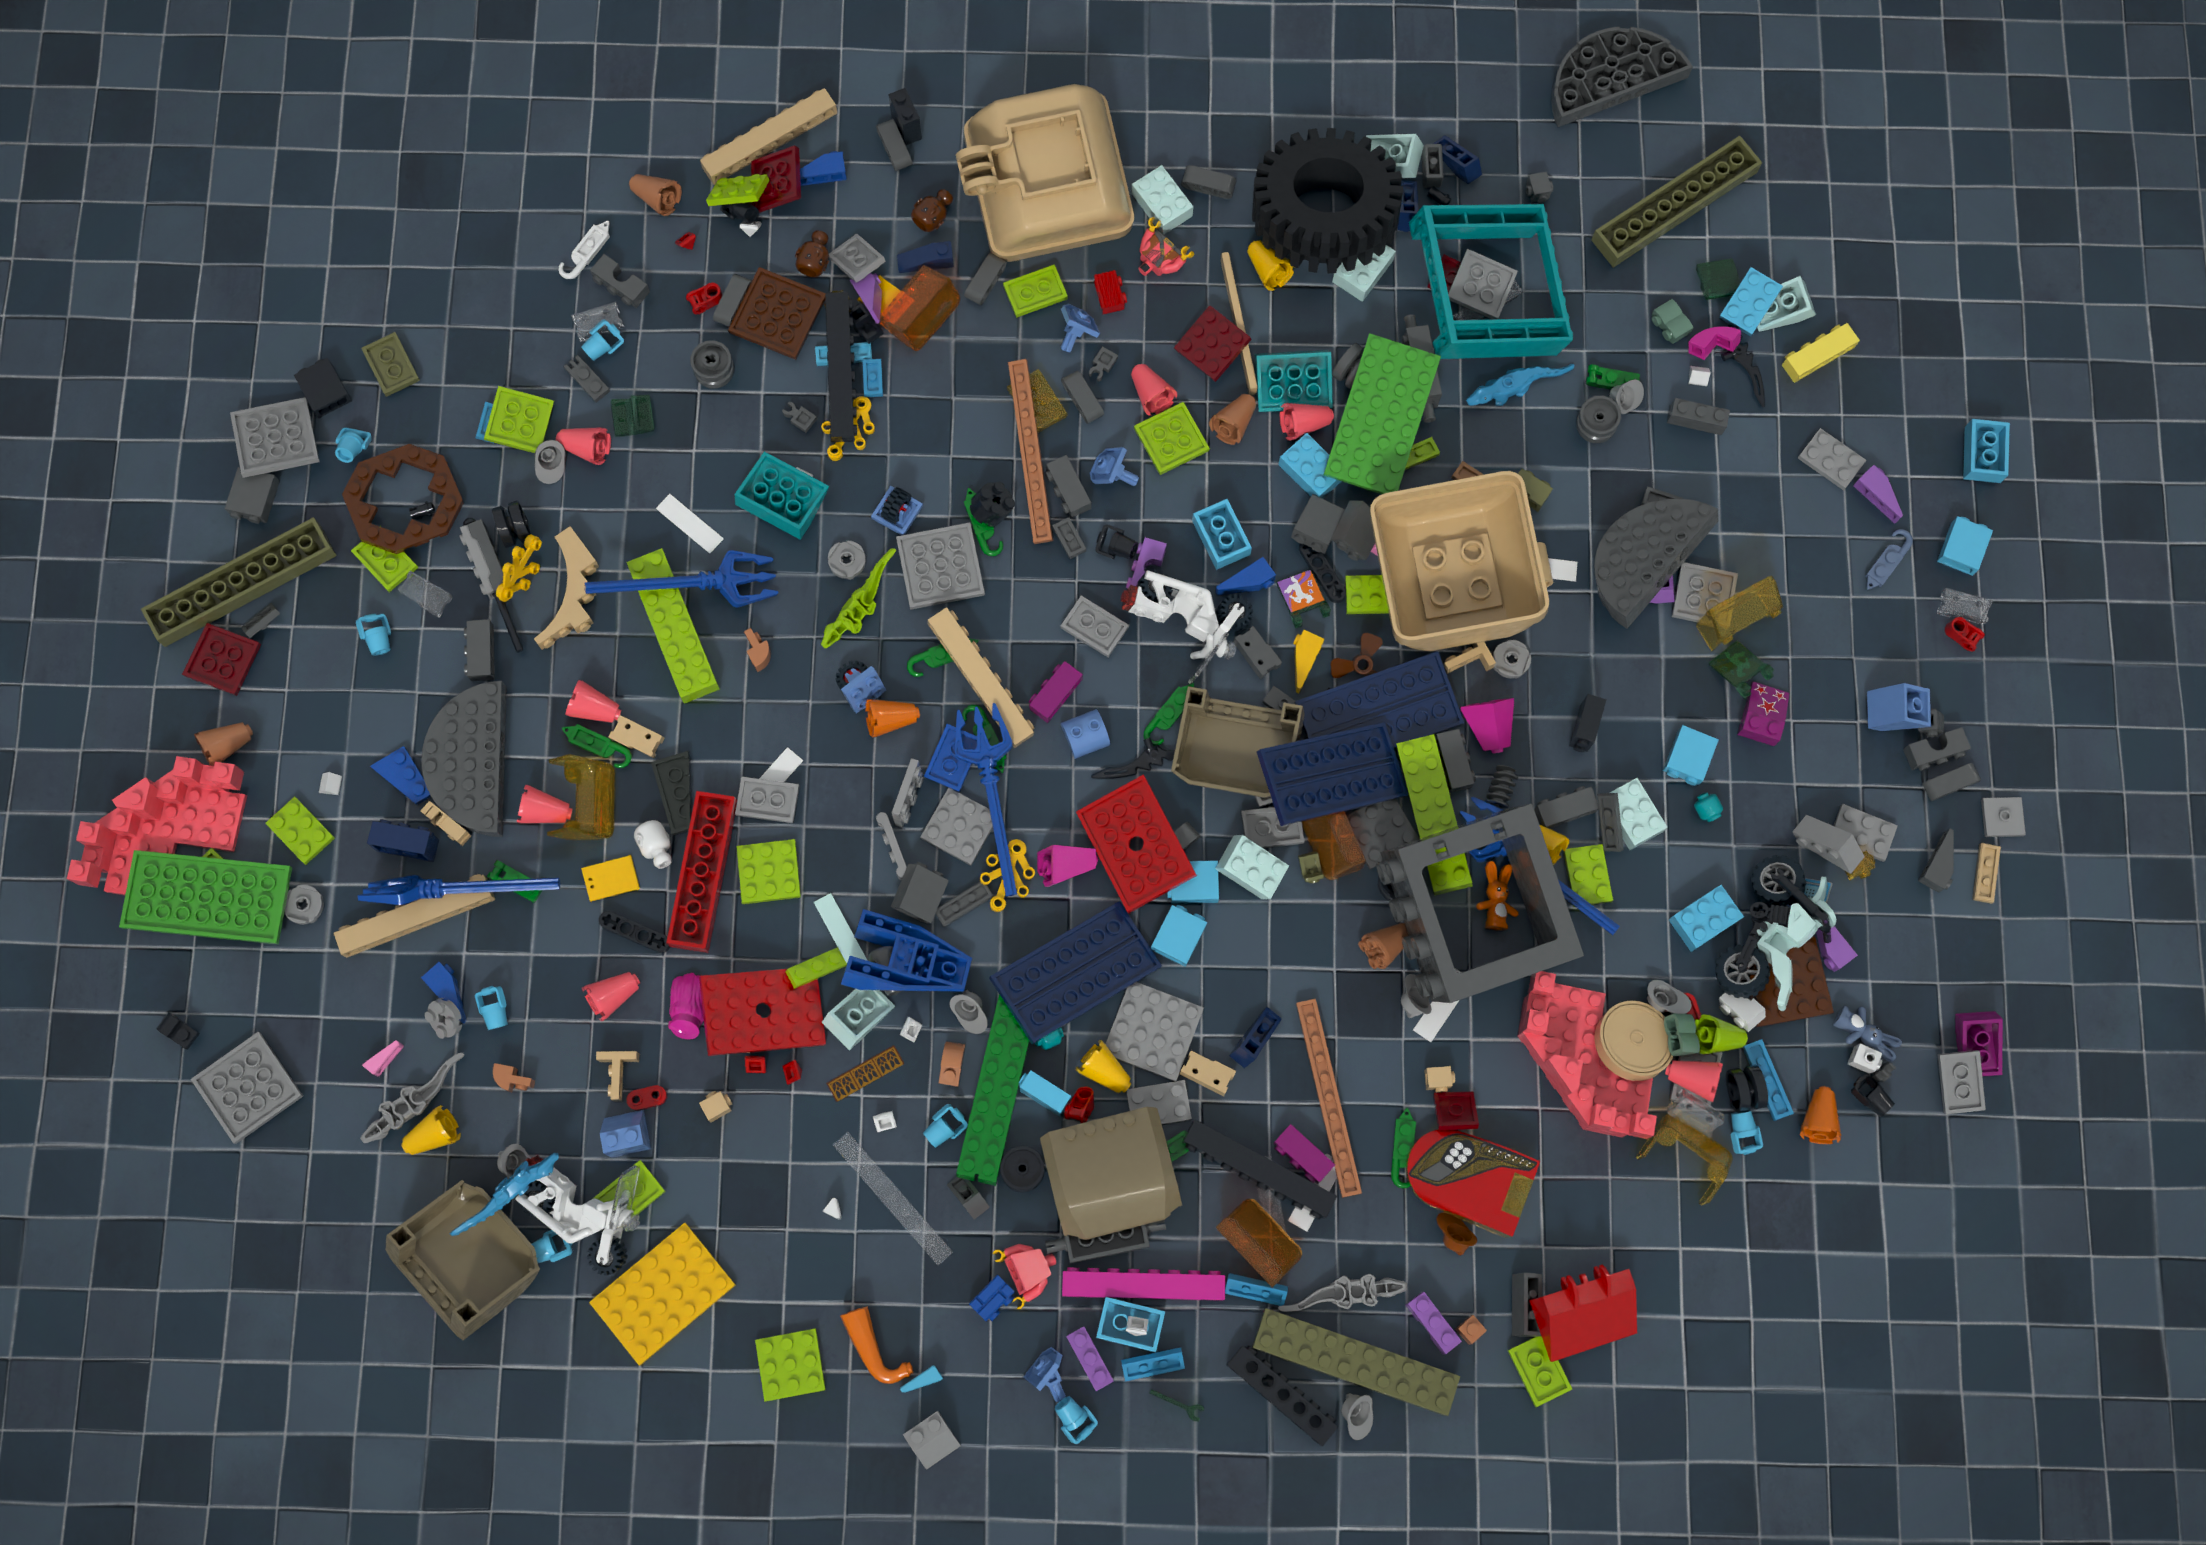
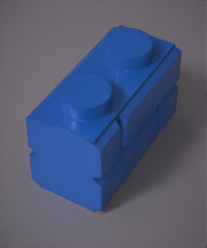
M996 1275L969 1305L986 1322L989 1319L993 1321L1000 1314L998 1309L1003 1304L1007 1307L1013 1301L1014 1297L1012 1295L1015 1292L999 1275Z

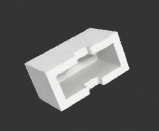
M1726 993L1719 997L1720 1010L1725 1015H1730L1734 1019L1735 1024L1739 1028H1744L1747 1032L1766 1017L1765 1008L1754 998L1750 1001L1748 998H1735L1734 995Z

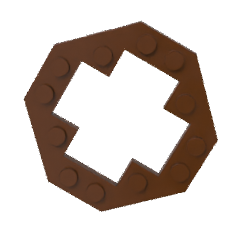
M412 444L401 446L359 462L342 493L361 541L394 554L404 552V549L412 546L417 547L428 543L430 539L438 536L441 538L448 535L464 504L445 457ZM402 463L433 473L434 476L428 489L444 496L429 525L411 519L404 535L371 524L378 508L362 502L377 472L395 478Z

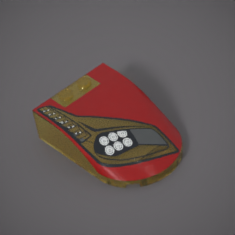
M1437 1129L1421 1136L1413 1144L1406 1161V1175L1413 1189L1412 1191L1425 1204L1494 1234L1508 1238L1514 1235L1540 1161L1505 1146L1458 1130Z

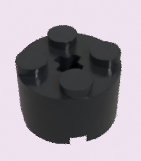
M987 483L972 497L970 511L979 523L988 524L987 526L993 527L998 525L1012 511L1015 501L1003 483Z

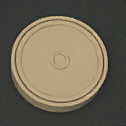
M1624 1001L1610 1008L1599 1020L1594 1036L1597 1053L1605 1066L1616 1075L1631 1081L1648 1080L1662 1072L1673 1059L1668 1048V1035L1664 1028L1665 1016L1653 1006L1639 1001Z

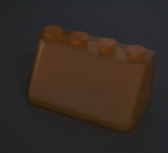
M923 265L881 313L879 323L906 346L914 351H918L957 308L960 296L949 277Z
M1345 811L1302 821V828L1312 851L1318 852L1321 870L1326 879L1336 880L1363 868L1366 859Z
M1254 1199L1244 1200L1216 1226L1217 1230L1272 1288L1302 1257V1250L1299 1245Z

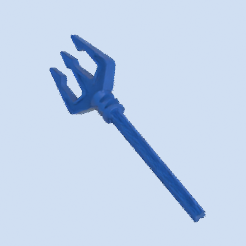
M729 550L726 553L719 569L715 570L713 574L708 571L706 575L703 571H700L696 576L584 583L586 594L699 587L702 591L705 590V587L711 590L713 586L716 590L719 589L721 594L735 608L778 594V591L763 589L760 594L739 595L736 586L754 581L762 583L774 579L776 575L765 572L752 574L735 571L733 569L734 562L754 561L757 565H763L772 562L773 558Z
M993 703L992 718L999 722L1003 741L994 746L989 744L982 726L984 720L976 706L974 722L977 725V747L974 750L964 749L961 730L966 724L960 710H957L955 755L960 760L976 765L978 769L982 770L979 775L984 778L980 782L986 788L1005 895L1007 897L1017 895L997 789V782L1000 778L995 776L998 770L994 769V767L1012 749L1013 742L996 704Z
M1471 797V800L1480 811L1488 809L1492 813L1503 810L1480 799ZM1460 811L1466 822L1476 819L1475 816ZM1493 830V833L1497 834L1499 830ZM1502 840L1491 843L1482 850L1474 849L1468 851L1477 862H1484L1500 855L1503 857L1507 856ZM1558 879L1564 898L1611 935H1614L1620 926Z
M418 875L370 882L368 883V888L363 889V894L357 896L358 901L403 905L418 899L443 898L445 894L560 889L561 883L559 878L443 882L442 879H422Z

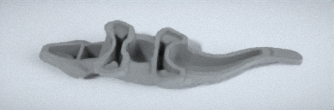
M458 1053L448 1059L439 1068L432 1080L424 1086L402 1088L401 1096L395 1101L381 1103L379 1112H382L383 1117L374 1121L361 1135L360 1139L362 1142L369 1143L374 1140L383 1139L387 1136L390 1129H399L415 1115L422 1114L439 1092L449 1069L462 1059L464 1054Z
M1366 1274L1360 1279L1350 1280L1347 1276L1343 1275L1330 1285L1317 1289L1304 1300L1293 1305L1279 1306L1278 1309L1281 1312L1299 1311L1321 1302H1332L1345 1309H1349L1353 1303L1375 1306L1378 1302V1296L1393 1297L1398 1293H1402L1407 1290V1283L1392 1278H1383L1380 1281H1375L1376 1277L1372 1274Z

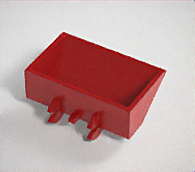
M1602 1264L1599 1265V1268L1598 1266L1594 1267V1280L1588 1281L1586 1274L1583 1273L1579 1275L1581 1284L1576 1285L1570 1275L1566 1276V1278L1561 1277L1562 1290L1530 1300L1551 1362L1637 1334L1636 1287L1629 1269L1609 1275L1606 1267Z

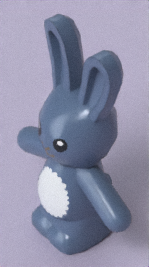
M1843 1006L1833 1022V1026L1851 1033L1845 1039L1847 1044H1852L1860 1038L1865 1046L1875 1048L1876 1051L1881 1052L1885 1060L1892 1062L1896 1059L1895 1053L1884 1044L1891 1047H1899L1902 1041L1897 1037L1882 1033L1881 1029L1876 1025L1867 1024L1866 1009L1864 1007L1858 1008L1857 1015L1849 1011L1847 1006Z

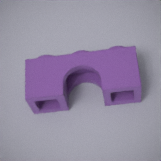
M1146 537L1143 543H1139L1137 554L1140 555L1138 560L1133 562L1131 571H1134L1132 578L1129 577L1126 588L1129 589L1128 595L1136 590L1137 582L1145 573L1144 569L1147 566L1156 565L1161 567L1167 543Z
M1421 1292L1405 1304L1415 1319L1428 1331L1431 1336L1430 1339L1442 1355L1447 1354L1462 1342L1425 1292Z
M1085 1327L1066 1336L1095 1391L1114 1382Z

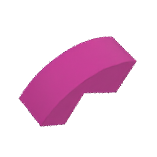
M1713 327L1703 330L1690 339L1688 353L1705 360L1716 345L1733 352L1740 343L1741 330L1732 327Z

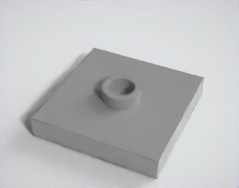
M2022 797L1981 799L1985 837L2026 835Z

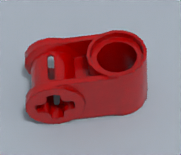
M711 282L689 292L686 295V300L693 307L692 312L697 315L718 305L723 293L718 284ZM712 292H717L715 296H710Z
M1962 617L1953 619L1945 626L1946 635L1971 652L1975 651L1977 643L1985 636L1981 629L1973 626ZM1954 624L1958 626L1959 631L1954 628Z
M1080 1087L1077 1089L1065 1108V1119L1079 1120L1080 1123L1087 1122L1091 1112L1094 1110L1093 1089L1090 1087Z

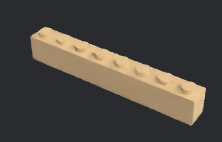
M825 88L817 90L810 97L799 100L791 108H786L777 116L768 118L765 123L751 128L746 134L739 135L732 142L720 146L713 153L706 154L700 160L702 169L712 184L715 185L718 179L729 177L751 164V161L767 155L836 115V104Z
M946 607L928 619V625L991 716L993 703L996 704L1012 739L1013 747L1016 748L1034 735L1033 729L1035 728L1029 719H1024L1022 716L1024 712L1021 707L1013 703L1011 700L1013 696L1007 688L1003 689L1000 684L1002 681L996 672L993 674L989 669L991 665L986 657L982 658L978 653L980 649L974 641L971 643L967 637L969 633L966 628L959 626L957 623L958 617L954 611H949Z
M481 874L474 875L468 880L489 881L486 876ZM493 892L445 894L443 898L418 899L409 904L397 905L394 910L389 912L387 910L381 911L376 914V917L371 919H360L357 921L358 924L342 926L339 928V931L334 932V936L341 955L347 958L494 901L495 897Z

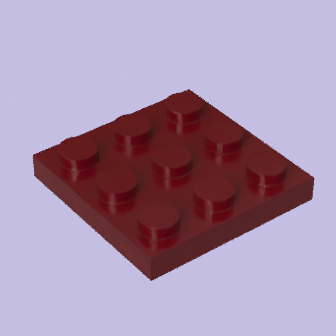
M794 145L751 161V176L767 174L769 182L759 200L752 202L759 210V213L801 199L800 154L797 146Z
M1209 305L1175 345L1174 349L1216 382L1252 339Z
M206 623L182 675L237 696L261 644Z

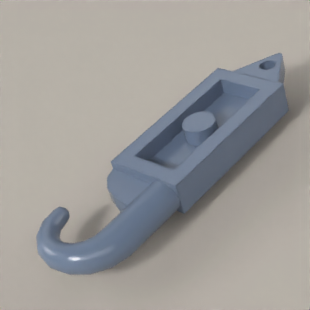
M1899 529L1892 533L1893 537L1897 534L1904 535L1906 541L1902 547L1893 544L1883 551L1865 575L1867 577L1866 590L1878 586L1881 587L1911 548L1913 538L1908 531Z

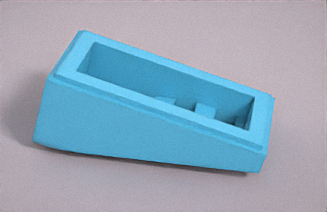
M933 1365L900 1387L902 1393L909 1392L941 1381L943 1377L936 1366Z

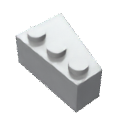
M1806 815L1793 830L1796 842L1800 846L1808 848L1850 874L1865 857L1852 833Z

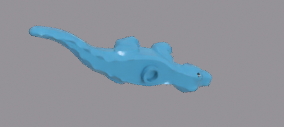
M1574 364L1558 369L1535 366L1508 370L1505 375L1498 379L1488 380L1485 386H1479L1466 401L1469 406L1485 404L1495 399L1496 406H1503L1508 398L1513 395L1522 397L1528 391L1533 381L1545 377L1561 376L1574 369Z
M553 1153L540 1163L529 1166L528 1162L524 1161L512 1176L505 1178L495 1188L496 1192L493 1194V1197L480 1212L461 1223L449 1234L451 1236L459 1235V1233L467 1231L470 1227L476 1226L477 1223L485 1221L487 1217L493 1216L496 1211L501 1210L516 1195H523L529 1189V1183L551 1175L554 1168L553 1164L558 1160L559 1154Z

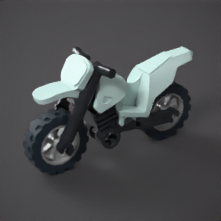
M1773 855L1772 858L1766 857L1763 859V862H1759L1756 865L1757 868L1752 872L1753 891L1758 900L1761 899L1762 901L1756 902L1750 907L1754 927L1744 946L1736 945V947H1730L1726 952L1721 953L1720 959L1716 961L1715 973L1720 988L1724 989L1726 994H1732L1735 998L1743 997L1745 999L1751 995L1754 997L1758 995L1759 991L1765 989V985L1769 983L1770 969L1768 963H1770L1773 967L1776 986L1780 989L1777 1001L1778 1009L1784 1011L1792 992L1793 981L1792 962L1786 956L1787 952L1793 947L1799 948L1803 946L1816 933L1818 928L1823 932L1824 942L1830 943L1832 941L1831 928L1836 924V916L1824 901L1827 891L1826 877H1821L1819 889L1810 900L1804 894L1806 880L1802 866L1796 863V860L1793 858L1789 859L1785 855L1781 857ZM1791 875L1793 880H1789L1787 876ZM1766 877L1772 880L1770 882L1764 883ZM1773 886V891L1767 889V887ZM1730 967L1736 970L1735 972L1728 974V970ZM1738 976L1736 982L1731 980L1730 978Z

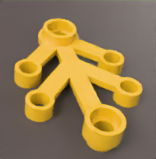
M859 396L853 401V406H856V418H853V425H857V436H854V445L856 449L863 450L866 447V442L861 436L857 423L859 417L862 416L864 422L863 429L866 434H873L875 427L868 414L871 409L870 400L865 396ZM859 403H865L863 407L858 406ZM825 421L821 425L822 431L825 434H830V429H824L825 426H830V422ZM872 426V429L866 430V427ZM861 441L863 445L858 446L857 443ZM836 442L828 448L827 454L832 461H838L842 458L843 451L841 448L845 442ZM833 449H837V450H838V452L835 453V454L832 453L831 451H832Z
M532 534L526 537L524 541L526 551L519 546L514 547L512 551L513 563L507 562L504 564L502 569L503 583L496 590V596L500 601L506 602L512 598L514 592L520 589L527 591L530 588L531 582L528 579L522 578L518 583L515 582L529 573L536 575L539 572L540 565L535 562H531L525 567L533 551L539 550L542 545L539 537Z
M1015 839L1009 842L1008 847L1017 895L1024 898L1028 895L1029 889L1023 885L1015 869L1016 861L1018 860L1021 865L1025 879H1032L1035 875V870L1029 866L1024 856L1026 853L1025 843ZM1014 846H1019V847H1020V851H1019V852H1015V851L1013 850V847H1014ZM990 854L986 859V863L990 867L996 866L999 862L998 854ZM993 857L995 858L996 862L994 864L989 863L988 859ZM1001 868L990 873H982L980 882L983 885L990 884L992 880L1002 876ZM1025 871H1032V876H1027ZM985 875L988 876L989 881L984 882L982 880V877ZM1003 879L997 895L990 901V908L994 912H1001L1006 905ZM1024 888L1026 894H1020L1019 889ZM1000 900L1002 905L997 907L994 902Z

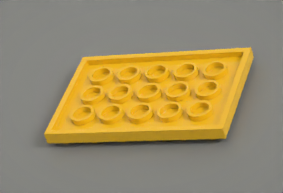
M683 1223L589 1303L637 1364L641 1366L735 1287L736 1284L690 1227Z

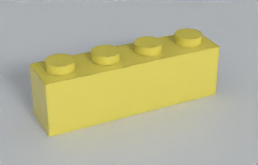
M1848 323L1842 326L1839 324L1832 328L1829 334L1825 335L1823 333L1818 336L1812 344L1808 342L1800 348V351L1796 353L1792 351L1786 355V360L1782 367L1795 383L1852 350L1860 340Z

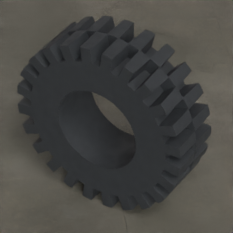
M1317 128L1308 129L1306 141L1303 140L1299 132L1290 136L1289 145L1283 140L1278 141L1275 144V153L1268 150L1264 154L1263 163L1259 162L1254 179L1252 221L1255 222L1257 236L1263 235L1264 247L1268 250L1275 246V257L1281 260L1290 253V266L1299 268L1303 260L1309 261L1308 271L1317 273L1319 263H1326L1327 273L1333 274L1337 272L1339 262L1343 263L1346 271L1355 270L1357 258L1365 266L1372 262L1373 253L1381 256L1385 252L1386 243H1392L1395 231H1397L1403 195L1401 172H1395L1396 162L1392 157L1385 160L1386 150L1379 145L1371 151L1372 140L1365 136L1356 144L1354 143L1355 132L1346 130L1343 139L1336 138V128H1327L1326 138H1319ZM1315 189H1333L1348 195L1356 204L1339 212H1321L1306 206L1298 197Z

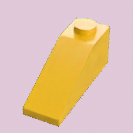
M1303 630L1301 635L1297 634L1293 643L1296 645L1294 650L1295 688L1298 694L1324 643V638L1306 630Z

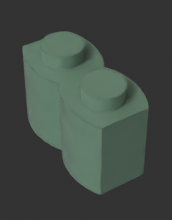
M1673 299L1654 309L1652 313V322L1663 330V337L1672 344L1687 336L1693 330L1690 320L1682 313L1680 307Z
M1676 1013L1666 1016L1664 1018V1028L1668 1035V1048L1671 1055L1689 1057L1699 1053L1700 1044L1695 1034L1696 1024L1691 1014Z

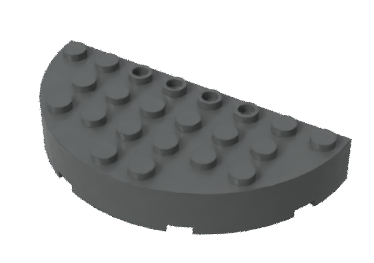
M1612 27L1596 31L1581 39L1577 45L1569 50L1559 66L1551 94L1552 112L1557 127L1687 79L1693 66L1680 49L1677 50L1670 44L1669 40L1652 31L1636 27H1630V29Z
M1689 499L1658 500L1632 509L1609 527L1597 548L1594 569L1599 598L1612 618L1625 628H1629L1717 524L1718 508Z
M502 681L487 682L473 686L452 698L433 719L424 739L421 757L423 778L437 806L462 827L478 834L492 837H502L507 686Z

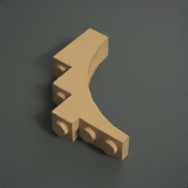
M571 526L555 536L566 561L567 587L562 605L555 618L544 631L534 638L541 650L554 645L557 639L567 636L573 628L579 634L580 632L587 631L593 624V621L581 605L591 602L596 593H585L584 583L587 580L584 577L592 575L599 565Z

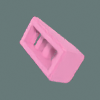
M395 1040L367 1060L362 1066L378 1077L403 1049L404 1045Z

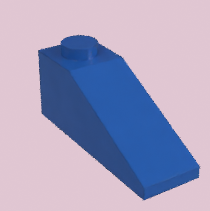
M832 151L824 154L800 169L801 186L847 180L843 152Z
M1264 557L1216 586L1215 593L1217 595L1259 591L1262 588L1267 589L1274 584L1276 574Z
M438 962L421 978L438 998H444V1001L450 1000L456 1005L461 1014L459 1021L465 1023L466 1016L457 979L452 975L455 971L447 963L443 965L441 962Z

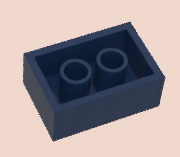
M380 819L379 822L372 821L367 844L377 852L434 862L439 839L433 832L429 831V828L418 826L417 829H414L405 823L393 825L391 821Z

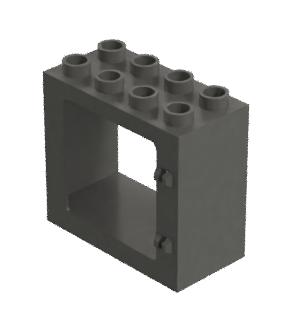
M1532 803L1507 808L1380 852L1383 861L1376 863L1377 872L1383 885L1391 883L1396 898L1389 900V907L1394 920L1397 923L1404 921L1408 936L1402 938V945L1409 960L1417 959L1421 973L1415 975L1414 978L1422 998L1429 996L1432 1002L1453 1003L1584 956ZM1499 829V833L1494 834L1493 830ZM1502 840L1538 946L1459 973L1454 969L1422 875V870L1425 866ZM1446 848V851L1439 854L1435 852L1436 849Z

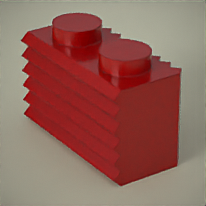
M1115 270L1099 273L1098 275L1095 274L1094 284L1102 314L1124 310L1127 298L1125 292H1121L1120 289L1122 287L1121 276H1117Z

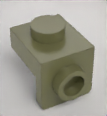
M1317 851L1298 855L1302 878L1305 882L1317 883L1320 879L1324 878Z

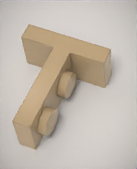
M1485 642L1472 644L1473 648L1465 649L1457 657L1455 655L1450 656L1445 660L1443 666L1446 674L1470 662L1480 659L1485 670L1488 671L1494 668L1496 662Z
M637 1051L596 1052L597 1061L612 1062L608 1069L609 1077H611V1085H608V1097H611V1100L614 1102H622L623 1062H639L640 1054Z

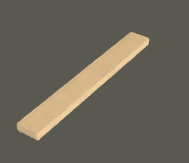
M1228 252L1221 253V266L1233 322L1246 333L1230 256ZM1247 344L1240 355L1249 395H1256L1257 382L1249 345Z

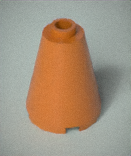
M876 699L866 700L865 712L868 711V718H866L869 735L872 737H878L916 723L917 718H920L919 708L915 707L914 703Z
M1821 1086L1814 1091L1800 1129L1801 1138L1804 1139V1136L1809 1138V1142L1817 1144H1833V1140H1837V1143L1840 1142L1841 1131L1836 1098L1831 1088Z

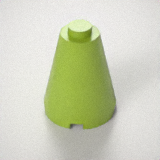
M1706 1014L1701 1015L1699 1020H1695V1034L1699 1040L1700 1054L1707 1055L1739 1049L1747 1043L1746 1031L1738 1026Z

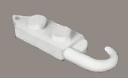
M609 221L593 225L573 250L571 257L576 267L572 272L565 273L563 271L564 263H560L558 271L563 278H576L585 266L592 261L610 238L608 234Z

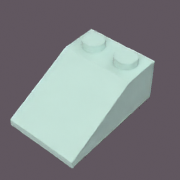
M1416 134L1366 135V137L1372 140L1371 151L1380 145L1386 150L1385 160L1391 157L1395 160V172L1400 171L1402 178H1416L1424 146Z
M1801 276L1781 284L1783 286L1757 327L1759 332L1798 323L1816 315L1806 284Z
M855 989L828 1012L822 1023L850 1051L895 1005L880 990Z

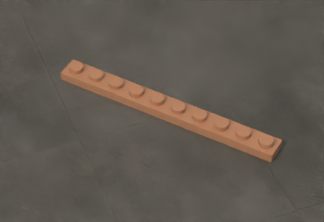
M1027 359L1008 362L1033 543L1039 544L1053 541L1029 366Z
M1316 999L1297 1002L1296 1007L1333 1163L1335 1164L1334 1168L1341 1197L1345 1198L1362 1194Z

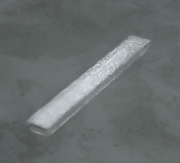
M849 1132L833 1144L836 1150L938 1266L953 1253Z

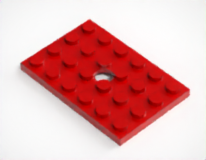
M1144 774L1076 811L1128 913L1197 876ZM1134 837H1140L1144 841V845L1139 851L1130 849L1129 845Z
M787 969L700 976L699 983L708 1056L824 1046L826 1040L824 1024L822 1023L823 1016L818 979L794 989L785 972ZM760 1003H765L770 1007V1015L766 1018H762L756 1013V1007Z

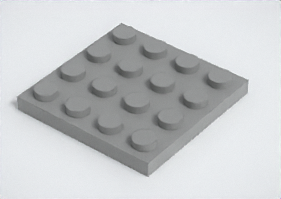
M306 397L230 412L243 478L320 462Z
M970 523L896 537L910 610L985 595Z
M1136 982L1128 987L1106 1041V1046L1117 1060L1175 1082L1177 1081L1204 1007Z
M257 1032L191 1078V1081L233 1144L243 1140L303 1097L260 1032Z

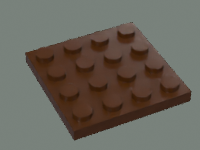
M759 267L732 320L728 332L796 360L825 302L826 293Z
M1811 937L1803 946L1799 948L1793 947L1787 952L1786 956L1792 962L1793 981L1792 992L1784 1011L1778 1009L1777 1001L1780 989L1775 983L1773 967L1768 963L1770 969L1769 983L1765 985L1763 991L1758 992V995L1754 997L1753 995L1749 996L1750 1001L1754 998L1765 1008L1766 1017L1755 1026L1756 1028L1834 1013L1815 937Z

